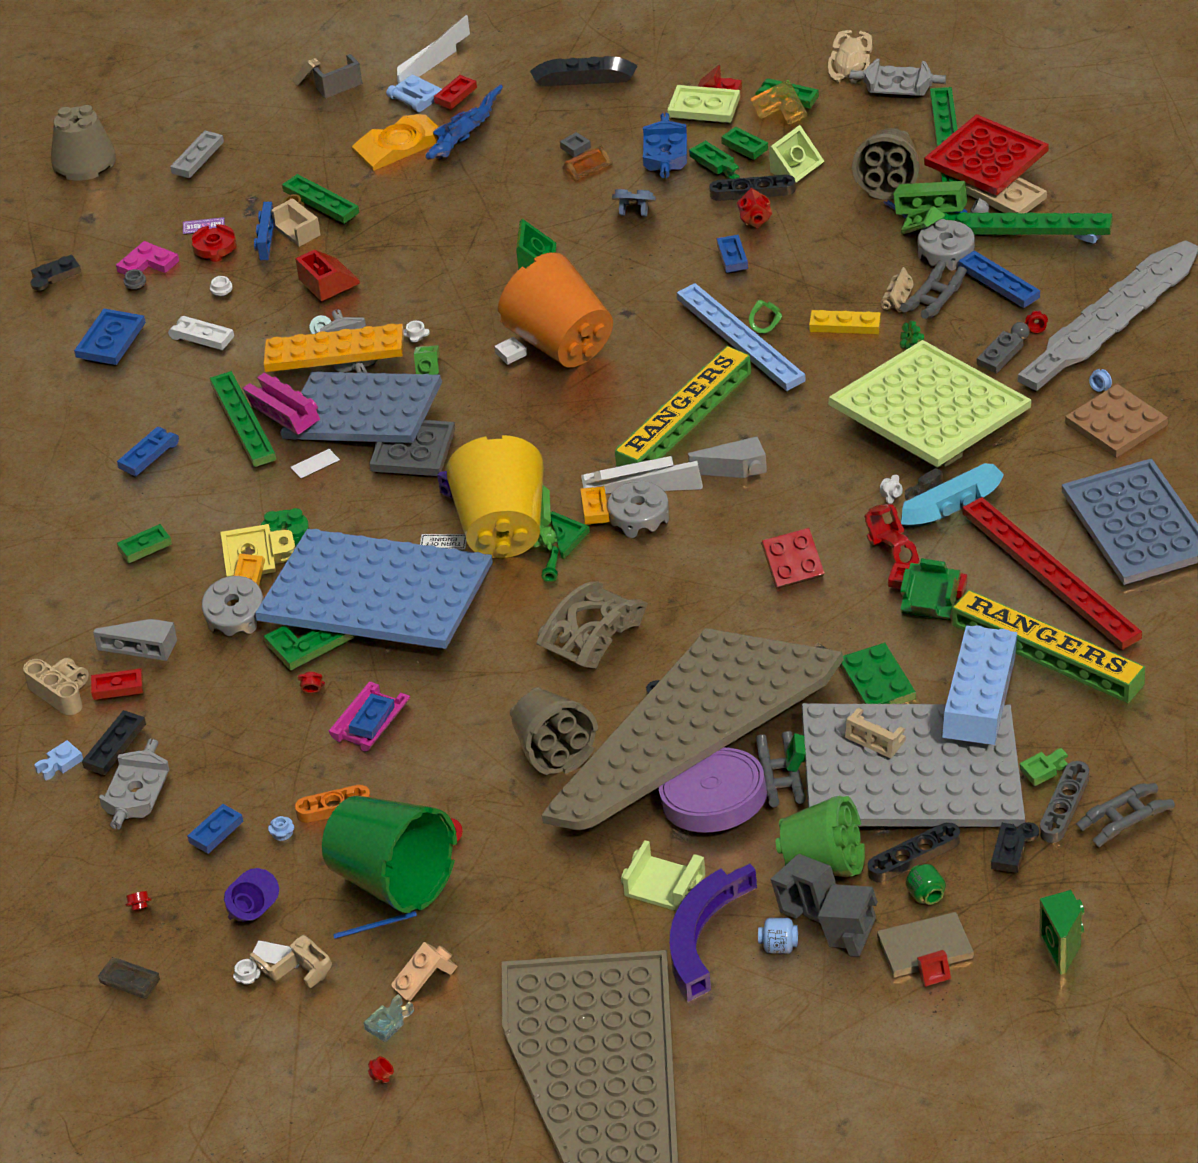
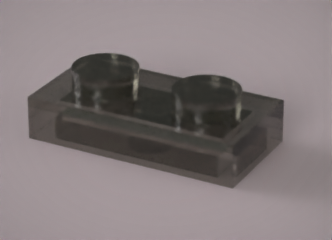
M115 957L109 960L98 975L101 984L147 999L160 981L158 972Z

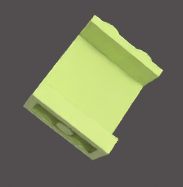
M644 840L640 849L634 852L629 868H625L622 873L621 883L624 886V895L677 911L687 894L704 879V857L694 854L688 866L651 856L650 842Z

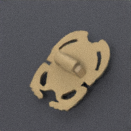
M851 30L838 32L833 42V50H837V52L832 51L828 60V73L831 79L839 83L845 77L851 80V84L863 80L850 79V71H861L862 69L864 71L870 65V55L866 53L872 52L873 41L871 34L860 31L859 35L862 36L852 38L848 35L853 33ZM842 38H847L841 45H839V42ZM862 39L867 41V47L863 46ZM832 62H834L835 69L838 72L837 74L834 72L832 68Z

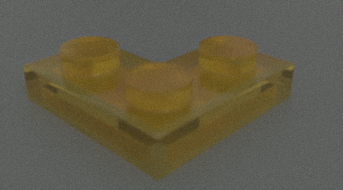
M789 79L750 99L760 119L779 109L788 125L808 116Z

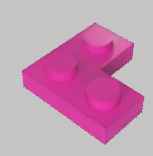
M143 241L117 263L116 268L117 272L124 275L133 269L143 272L147 267L166 273L179 262V257L174 252Z

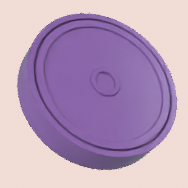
M723 747L659 786V793L663 811L673 824L694 832H716L740 825L753 817L766 800L767 786L763 768L754 756L739 749Z

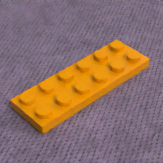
M391 323L385 326H366L360 329H342L334 332L321 331L316 334H297L291 337L266 339L264 354L265 372L402 357L403 324Z

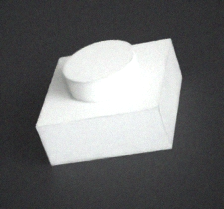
M515 337L494 346L495 353L506 364H510L527 355L526 347Z

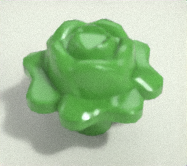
M540 525V535L533 546L537 548L542 545L552 551L553 544L557 542L555 532L550 526L544 527Z

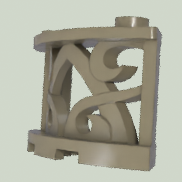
M599 581L585 583L573 590L560 602L546 624L540 628L536 644L575 661L584 667L597 669L604 652L612 642L610 637L616 631L621 633L630 627L639 626L648 603L640 599L628 600L603 589V583ZM586 609H601L602 620L600 622H588L578 628L577 612ZM560 632H563V634L559 636L560 643H564L568 640V642L563 646V648L554 644ZM575 645L580 651L579 656L570 652Z

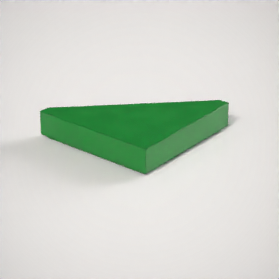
M551 512V522L556 535L560 556L562 559H565L590 533L589 526L556 512Z

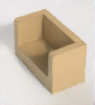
M293 198L271 210L274 228L300 247L321 235L318 218Z

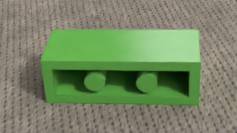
M965 181L899 184L894 192L896 214H910L932 206L941 212L963 211L967 204Z

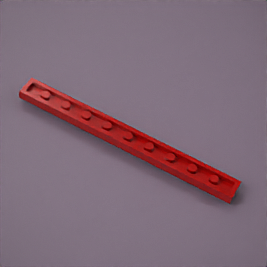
M983 497L962 507L963 515L1121 650L1142 639V631Z

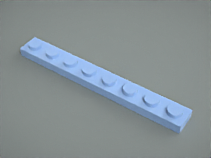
M696 283L677 292L678 301L733 347L750 355V361L786 391L805 382V374Z

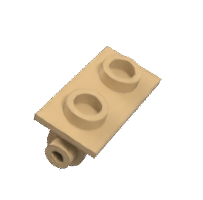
M905 267L902 268L900 274L894 275L891 278L887 288L888 292H885L881 299L883 309L896 308L897 312L901 313L900 306L906 302L913 288L912 277L908 275Z

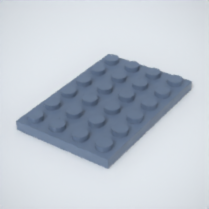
M311 372L301 393L304 397L314 400L318 407L316 411L320 420L299 435L283 426L281 430L282 438L413 443L442 384L441 376L406 373Z
M1152 458L1062 484L1063 495L1123 585L1198 563V524Z

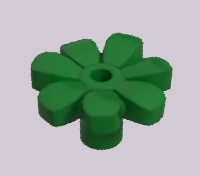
M911 320L909 323L905 322L902 325L904 332L900 334L901 348L908 349L917 344V342L924 340V334L920 333V327L916 326L915 321Z

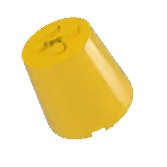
M502 435V439L487 440V436L481 437L458 448L447 463V480L467 544L474 552L492 555V558L513 557L529 550L539 538L544 471L543 458L539 450L524 439Z

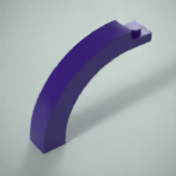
M751 864L738 868L728 875L722 868L710 874L687 894L675 913L669 942L672 972L675 982L687 1002L711 991L710 972L702 963L696 950L699 935L707 921L720 908L757 888L756 869Z

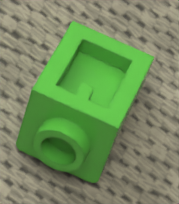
M439 345L415 348L414 362L416 374L437 375L439 373Z

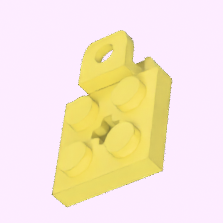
M269 524L221 532L227 577L234 576L239 554L246 552L247 547H250L251 551H255L252 555L264 557L265 563L262 574L276 572L275 564L287 562L295 549V542L291 531L279 530L270 532Z

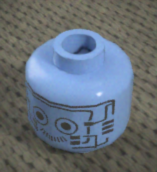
M767 918L764 927L758 928V944H764V949L769 954H790L793 947L798 945V925H793L790 918Z

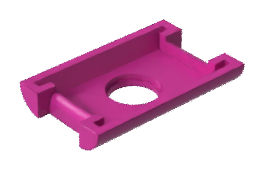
M369 681L330 728L329 734L338 742L344 739L360 745L362 751H368L410 700V696L401 692L396 698L380 693L379 684ZM371 693L394 699L395 708L373 739L349 733V724Z

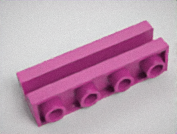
M264 372L257 377L261 385L260 388L251 383L243 387L252 407L297 435L320 420L316 411L318 407L313 399L304 397L300 391H294L288 384L281 383L275 376L271 377Z

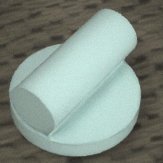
M316 316L309 325L310 333L316 334L320 332L322 327L332 321L326 316Z

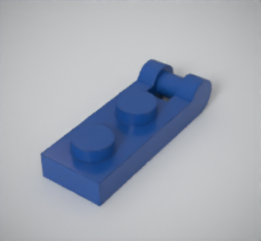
M156 427L117 461L118 468L137 476L169 447L174 448L179 442V436L172 432L167 433L161 427Z

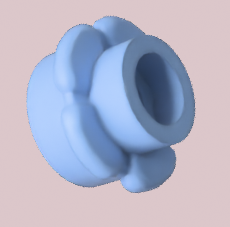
M1096 369L1090 376V386L1095 391H1106L1112 385L1111 376L1104 369Z
M283 816L273 819L268 827L269 833L272 834L274 839L279 841L289 839L294 830L292 820Z

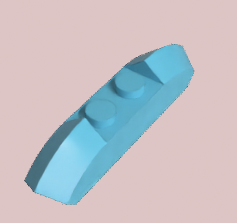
M984 463L905 501L902 508L901 524L903 527H918L931 524L949 516L967 504L990 494L1000 484L1004 474L994 464Z

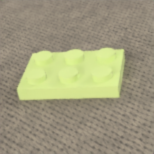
M677 85L667 112L670 117L678 119L731 123L740 99V90Z

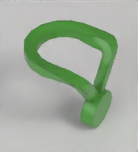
M758 300L749 315L750 326L758 333L771 331L782 318L781 309L770 301L767 303L763 300ZM762 306H766L776 314L771 325L765 329L757 327L754 323V316Z

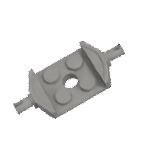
M876 59L864 71H850V79H863V83H866L869 93L924 96L929 86H932V83L946 84V75H933L926 61H922L921 68L893 67L890 65L880 66V59Z
M337 309V313L336 310L332 312L334 321L322 327L320 332L360 329L366 327L365 319L361 317H343L341 310ZM378 359L333 364V367L339 372L354 370L357 373H367L365 367L374 365Z
M148 739L143 751L118 755L119 766L106 795H100L99 797L101 807L108 814L114 815L110 823L113 829L117 827V830H119L124 819L129 817L144 818L152 811L170 770L168 761L154 753L158 746V741L155 739ZM134 788H140L136 792H131Z

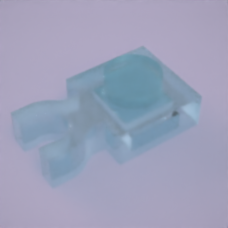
M397 994L392 999L391 1005L388 1008L383 1005L380 1006L363 1022L365 1030L386 1042L404 1025L403 1018L410 1016L414 1012L413 1004L408 1002L405 1006L400 1007L403 1004L402 997Z

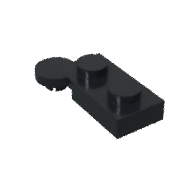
M72 254L40 265L31 270L33 277L30 282L31 287L34 290L43 291L49 284H54L82 273L81 267Z
M1002 822L991 860V869L1018 873L1026 841H1034L1038 838V826L1031 822H1025L1016 828L1014 824Z

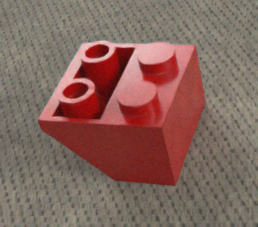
M314 249L295 258L299 280L321 301L360 284V280L335 257Z

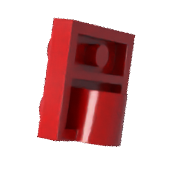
M810 528L762 540L761 545L776 589L824 576L825 573Z

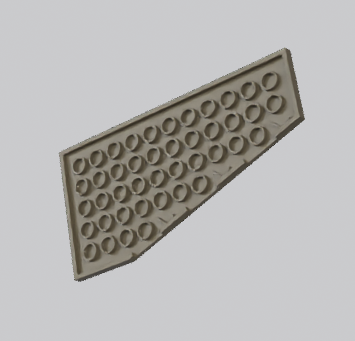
M667 950L502 961L503 1033L561 1162L678 1163Z

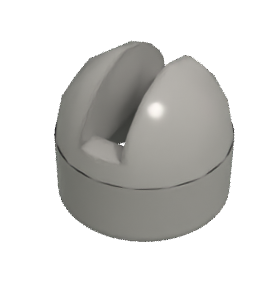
M978 198L970 213L988 212L989 205L986 201Z

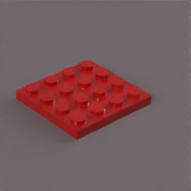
M976 114L924 157V165L997 196L1049 151V144Z

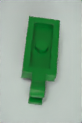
M706 140L689 149V155L692 159L716 174L724 172L727 179L740 178L734 172L739 169V166L734 163V158Z

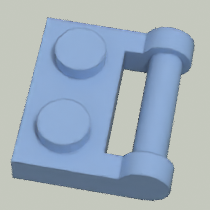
M412 74L398 85L389 86L386 95L391 99H398L412 106V109L417 112H421L434 103V95L442 90V88Z

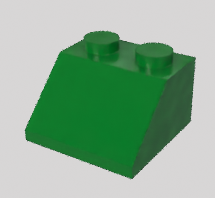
M1072 890L1040 898L1039 936L1060 975L1067 972L1081 947V934H1084V927L1081 921L1082 916L1085 914L1084 907L1080 899L1076 900Z

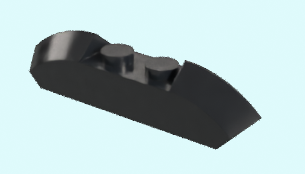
M613 56L559 58L537 65L530 73L541 86L622 83L632 78L637 65L626 59Z

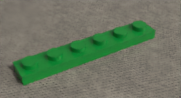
M232 371L210 377L211 386L253 466L256 467L275 461V452Z

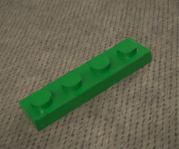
M296 174L282 184L283 192L289 195L300 196L302 202L342 223H346L360 213L358 205L299 174Z

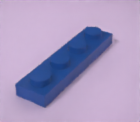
M975 250L958 261V267H964L967 270V274L1023 308L1040 298L1039 289Z

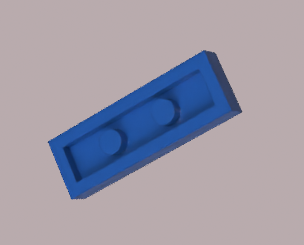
M272 201L263 202L262 211L258 212L259 224L256 225L257 238H254V249L259 252L260 260H269L274 229L271 213L273 209Z

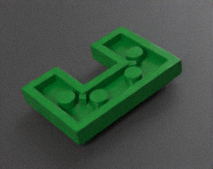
M286 625L264 636L265 644L290 671L355 638L354 635L323 630H314L297 638Z

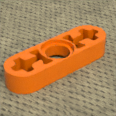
M354 785L300 798L295 804L297 818L304 823L327 819L337 807H329L327 803L330 801H339L341 803L351 796L371 797L370 790L364 785Z

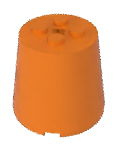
M546 253L534 258L535 262L526 269L522 266L507 283L498 303V312L501 315L500 322L507 329L566 367L580 366L592 359L604 347L613 329V318L568 258L560 253Z

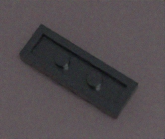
M123 710L82 760L83 768L106 775L118 760V755L124 753L145 727V717Z

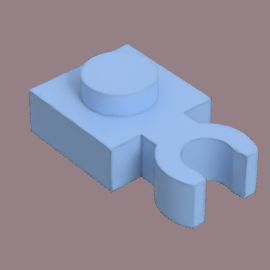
M66 740L46 753L48 759L40 760L34 766L36 773L42 772L44 780H49L55 775L57 770L64 773L82 762L83 755Z

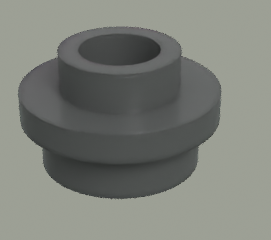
M138 269L130 270L125 274L124 285L127 288L136 290L146 283L145 275Z

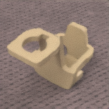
M306 935L297 938L290 945L292 951L272 967L252 952L249 955L256 963L257 968L272 980L280 979L299 964L309 972L304 978L309 988H312L319 981L322 982L332 966L329 956ZM318 955L323 958L322 961H319Z

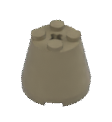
M83 105L81 107L60 108L58 115L54 119L51 163L54 172L65 175L68 180L80 181L96 178L99 176V172L107 167L112 168L116 161L115 149L92 106Z
M896 128L880 130L862 142L857 148L852 162V173L856 183H859L870 196L884 200L894 199V192L899 184L916 183L920 169L919 158L910 135L906 131Z
M537 687L524 695L510 710L512 724L526 758L543 774L548 775V773H559L562 771L567 774L580 767L594 750L592 745L598 730V724L594 715L578 702Z

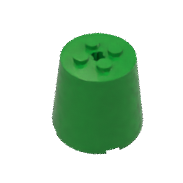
M351 796L334 809L326 823L322 837V856L325 864L331 871L394 909L410 913L412 910H423L429 906L444 889L455 863L451 856L453 845L457 844L456 830L448 814L434 807L365 796Z

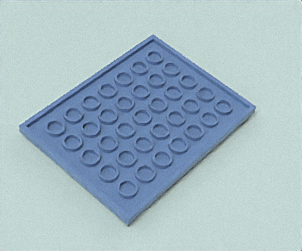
M307 529L257 609L256 621L446 649L493 563L492 555L440 548L432 545L425 546L410 542L369 538L362 535H348L341 532L334 533L320 531L319 529Z

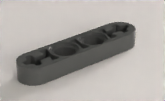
M1072 761L1065 767L1040 822V836L1044 841L1056 843L1064 837L1089 782V767L1086 763ZM1078 773L1076 781L1073 780V775ZM1071 789L1074 790L1076 793L1073 795H1065L1062 793V791ZM1056 808H1064L1067 812L1058 814L1054 810ZM1053 822L1056 823V828L1050 831L1053 827Z

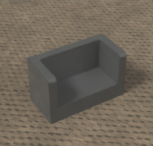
M351 54L346 55L348 65L329 73L323 74L317 67L313 68L315 87L325 99L363 84L360 63Z

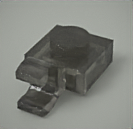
M935 468L918 478L916 486L905 490V500L916 497L943 484V472Z

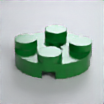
M298 508L277 512L269 511L264 515V520L261 525L269 524L270 532L287 528L293 534L295 547L306 530L309 529L307 518L303 515L302 510Z

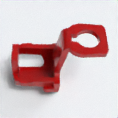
M881 504L870 508L864 515L869 531L866 536L870 544L875 545L884 542L892 546V557L895 563L905 565L919 563L915 544L909 541L907 536L901 534L904 532V528L897 515L896 507L893 504ZM890 511L892 522L886 524L882 514ZM903 545L911 551V558L908 562H902L899 557L900 547Z

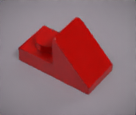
M718 65L700 80L698 87L741 91L742 80L721 78L720 65Z

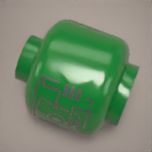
M930 864L913 867L905 882L910 894L920 904L932 905L939 902L946 888L945 880L938 870Z

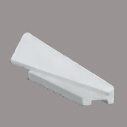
M465 15L436 41L397 67L398 84L412 74L420 77L455 53L456 44L470 35L468 16Z
M672 456L581 475L583 488L604 486L605 493H612L624 484L637 481L653 483L664 491L697 490L703 488L698 461L674 465Z

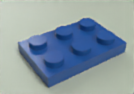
M104 308L75 348V357L117 365L146 323L144 315Z

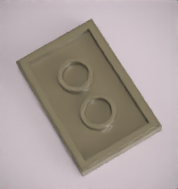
M956 912L877 931V938L894 978L919 972L917 957L940 950L946 952L949 964L974 958L973 949Z

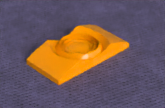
M427 115L403 116L395 124L385 129L370 130L352 146V151L375 171L435 145L439 136L435 135L433 131L438 126Z

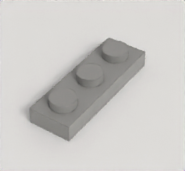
M204 131L170 166L171 173L190 178L224 143L223 135Z

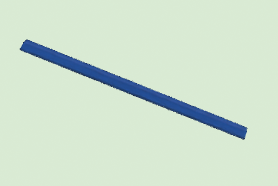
M414 911L335 933L333 936L336 939L417 915Z

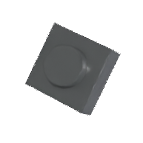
M575 132L560 141V148L571 156L576 157L590 149L591 143L590 140Z

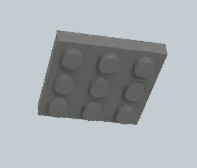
M424 420L413 443L377 442L370 461V471L437 476V474L442 472L455 432V422Z

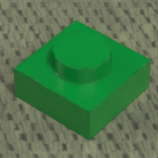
M794 733L785 751L786 766L789 771L797 772L801 763L805 762L806 748L804 735Z

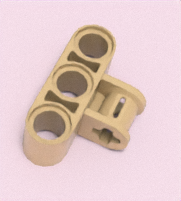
M69 657L60 660L54 666H50L41 659H32L24 664L23 670L28 689L65 715H74L81 711L83 705L79 689L88 680L89 672L87 669L75 665L74 660Z

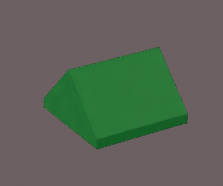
M524 219L519 221L516 246L518 270L522 266L525 269L535 262L534 258L540 255L556 253L557 243Z

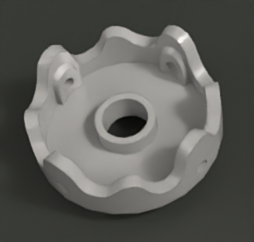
M940 219L930 226L923 228L918 235V257L923 259L926 256L929 264L932 266L936 265L938 260H942L947 264L946 266L949 270H956L958 268V261L975 250L974 233L971 228L961 222Z
M637 481L624 484L615 489L608 499L607 506L612 526L621 527L626 536L630 538L637 536L638 530L641 528L655 531L661 522L668 523L669 521L668 497L662 488L653 483Z
M228 576L214 582L209 586L202 598V611L209 629L212 632L219 629L227 636H232L239 631H245L248 634L253 633L257 628L256 611L264 597L259 586L247 577ZM230 600H239L234 606L226 605Z

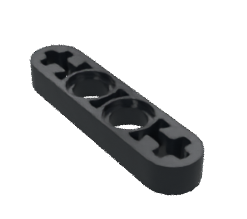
M791 175L724 179L713 181L709 185L710 197L716 201L741 199L750 188L766 197L786 196L795 192L796 183L795 178Z
M942 823L872 857L868 861L869 878L874 882L888 881L917 865H921L954 849L960 843L959 827L954 823ZM921 844H930L932 848L922 850L919 846ZM899 855H907L910 857L906 861H899L896 859V857Z

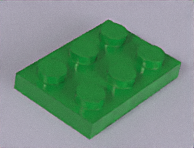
M886 643L843 656L840 668L862 704H903L916 699V691Z

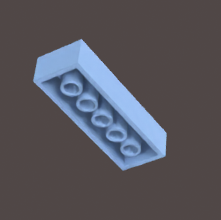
M966 626L944 711L942 738L995 745L1015 660L1017 632L1006 629H989L982 626Z

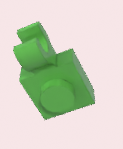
M1062 748L1055 750L1048 756L1040 752L1021 762L1020 771L1034 786H1037L1056 776L1057 770L1065 769L1068 763L1064 759L1068 757V754Z

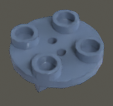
M615 189V194H612V200L619 201V215L625 216L626 205H629V202H638L641 205V216H647L648 202H655L656 196H653V193L649 190H637V194H632V192H628L625 189Z

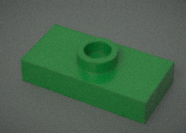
M734 127L721 136V143L753 160L769 150L768 142L738 127Z
M161 524L117 542L119 552L128 563L172 545L171 537Z

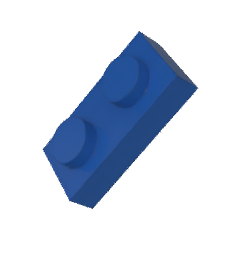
M739 235L716 238L717 247L726 272L748 269V261Z
M371 693L349 724V733L373 739L395 708L394 699Z
M222 804L187 835L188 841L209 854L244 822L241 813Z

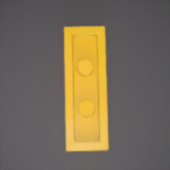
M812 310L809 330L810 332L879 334L881 312Z

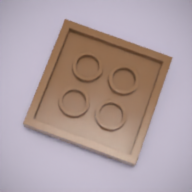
M1116 384L1066 415L1065 424L1117 458L1168 425V417Z

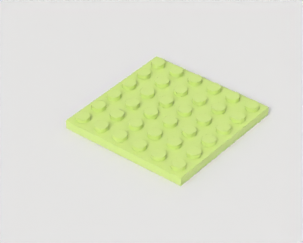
M922 340L831 395L828 405L934 466L939 467L1031 408V399Z

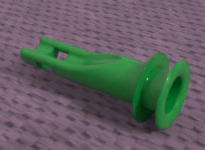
M556 546L552 547L551 558L546 568L542 570L541 577L544 581L557 580L556 564L559 549Z

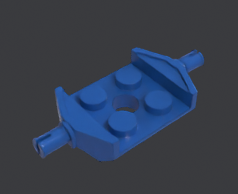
M664 113L660 115V122L643 127V166L649 171L660 170V176L664 178V174H666V178H668L670 175L669 170L682 169L687 164L686 124L669 121V114L665 113L664 117Z

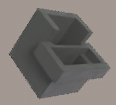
M798 854L770 879L781 913L795 919L804 913L805 917L820 923L818 914L831 885H836L830 865Z
M831 885L818 914L829 947L846 948L849 956L860 957L876 919L873 906H877L878 901L873 887Z

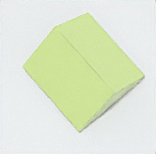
M800 125L769 147L770 173L775 175H791L795 178V183L824 162Z

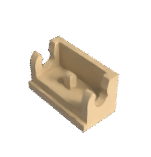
M857 708L847 718L845 738L892 758L906 740V736L902 735L905 728L900 726L894 733L877 724L875 725L864 720V717L860 716L864 710Z

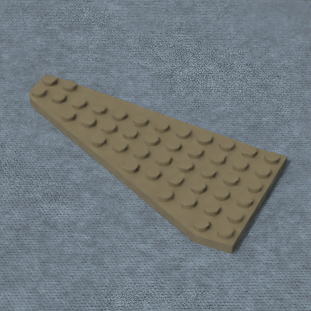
M705 628L686 653L556 795L541 815L543 823L574 830L587 829L599 824L827 685L843 661L842 652Z

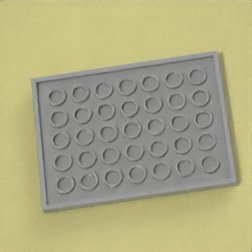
M802 704L808 808L834 796H849L860 816L862 824L858 826H938L942 823H954L958 827H1001L1003 822L1019 827V825L1025 823L1011 705H1004L996 743L992 745L942 738L946 704ZM857 708L864 710L862 715H860L864 717V720L875 725L877 724L894 733L900 726L905 728L902 735L906 736V740L892 758L845 738L847 718Z

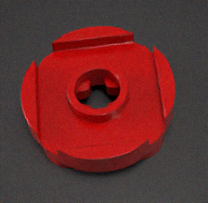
M216 224V228L210 229L209 225L204 226L192 235L193 252L200 257L209 258L212 262L220 261L222 256L229 254L237 247L234 231L226 225Z

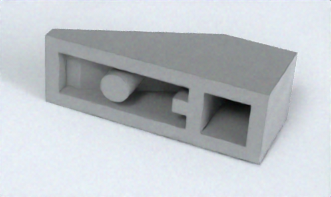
M757 436L688 453L689 462L698 461L701 475L746 478L767 472L766 454Z
M155 619L97 628L93 632L97 650L167 661L177 642L174 622Z

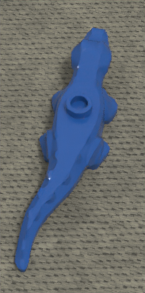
M500 84L484 97L478 108L474 107L467 112H460L450 119L451 122L435 129L433 133L438 135L439 139L426 153V159L448 157L457 141L460 142L470 136L469 132L490 116L489 112L492 110V102L501 93L503 86Z

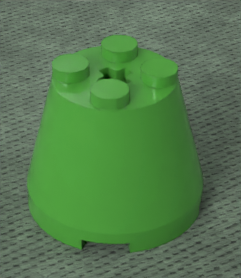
M834 796L786 818H781L779 820L780 837L776 838L775 843L777 852L783 854L785 865L796 855L801 854L830 865L834 876L852 877L860 874L864 866L865 844L860 843L861 837L858 825L862 823L854 802L849 796Z

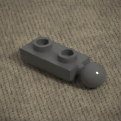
M1017 322L1012 326L1011 334L1003 331L977 358V365L997 374L1023 347V340L1029 335V327L1023 322Z

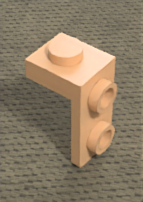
M424 942L395 978L391 986L404 999L411 1001L436 968L451 975L458 966L450 960L452 954L439 945L436 949Z

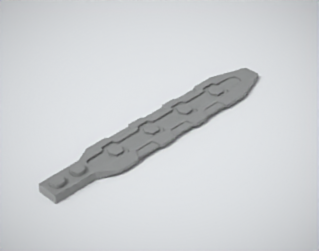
M1185 240L1148 256L1136 266V270L1122 281L1114 284L1107 294L1096 303L1090 304L1067 327H1062L1050 337L1047 350L1018 374V382L1037 391L1065 367L1088 359L1101 348L1102 343L1114 333L1120 332L1129 324L1133 317L1143 309L1150 307L1156 302L1157 297L1169 287L1175 286L1189 274L1198 254V246Z

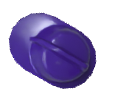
M260 868L249 869L240 875L224 893L228 919L234 918L241 922L255 920L273 905L279 895V885L274 875Z

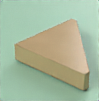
M315 58L308 60L292 78V81L296 85L300 84L313 72V68L320 66L321 63Z

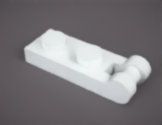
M181 316L177 320V325L172 326L168 331L169 336L174 340L181 338L223 350L234 338L233 329L186 316Z

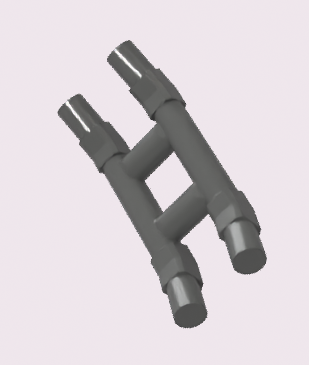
M938 260L935 268L919 290L910 299L906 300L905 303L901 304V311L914 310L920 302L929 305L921 311L922 318L927 319L937 315L950 296L958 290L967 270L960 266L948 285L939 283L942 272L947 264L942 260ZM930 289L941 293L938 298L926 295Z
M791 731L782 733L785 758L770 759L766 735L756 736L759 761L764 771L767 786V800L772 807L779 805L778 788L792 787L793 796L797 803L801 804L806 800L799 769L797 772L789 771V776L774 778L772 770L787 768L785 751L793 737Z
M1156 783L1137 784L1121 795L1091 808L1076 825L1083 832L1092 823L1094 824L1106 814L1113 822L1104 827L1102 832L1092 840L1100 848L1108 840L1121 833L1122 830L1151 815L1154 816L1157 813L1174 809L1175 803L1172 799H1159L1151 801L1145 806L1139 798L1157 793L1158 786ZM1128 803L1135 812L1123 817L1116 809Z

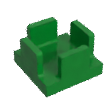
M921 558L920 564L910 563V568L905 569L901 586V595L903 597L901 613L951 621L952 607L955 604L961 576L960 570L947 568L946 563L943 561Z

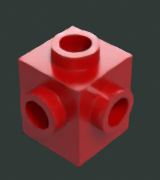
M750 188L737 202L740 219L745 224H751L757 229L767 222L772 215L769 199L753 188Z

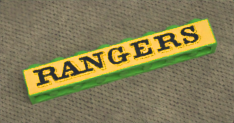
M726 346L720 353H717L706 366H703L692 379L688 380L687 384L616 448V467L662 458L751 374L750 355Z
M968 590L952 607V626L965 631L966 626H982L989 629H1006L1017 632L1015 654L1128 704L1145 685V666L981 594Z

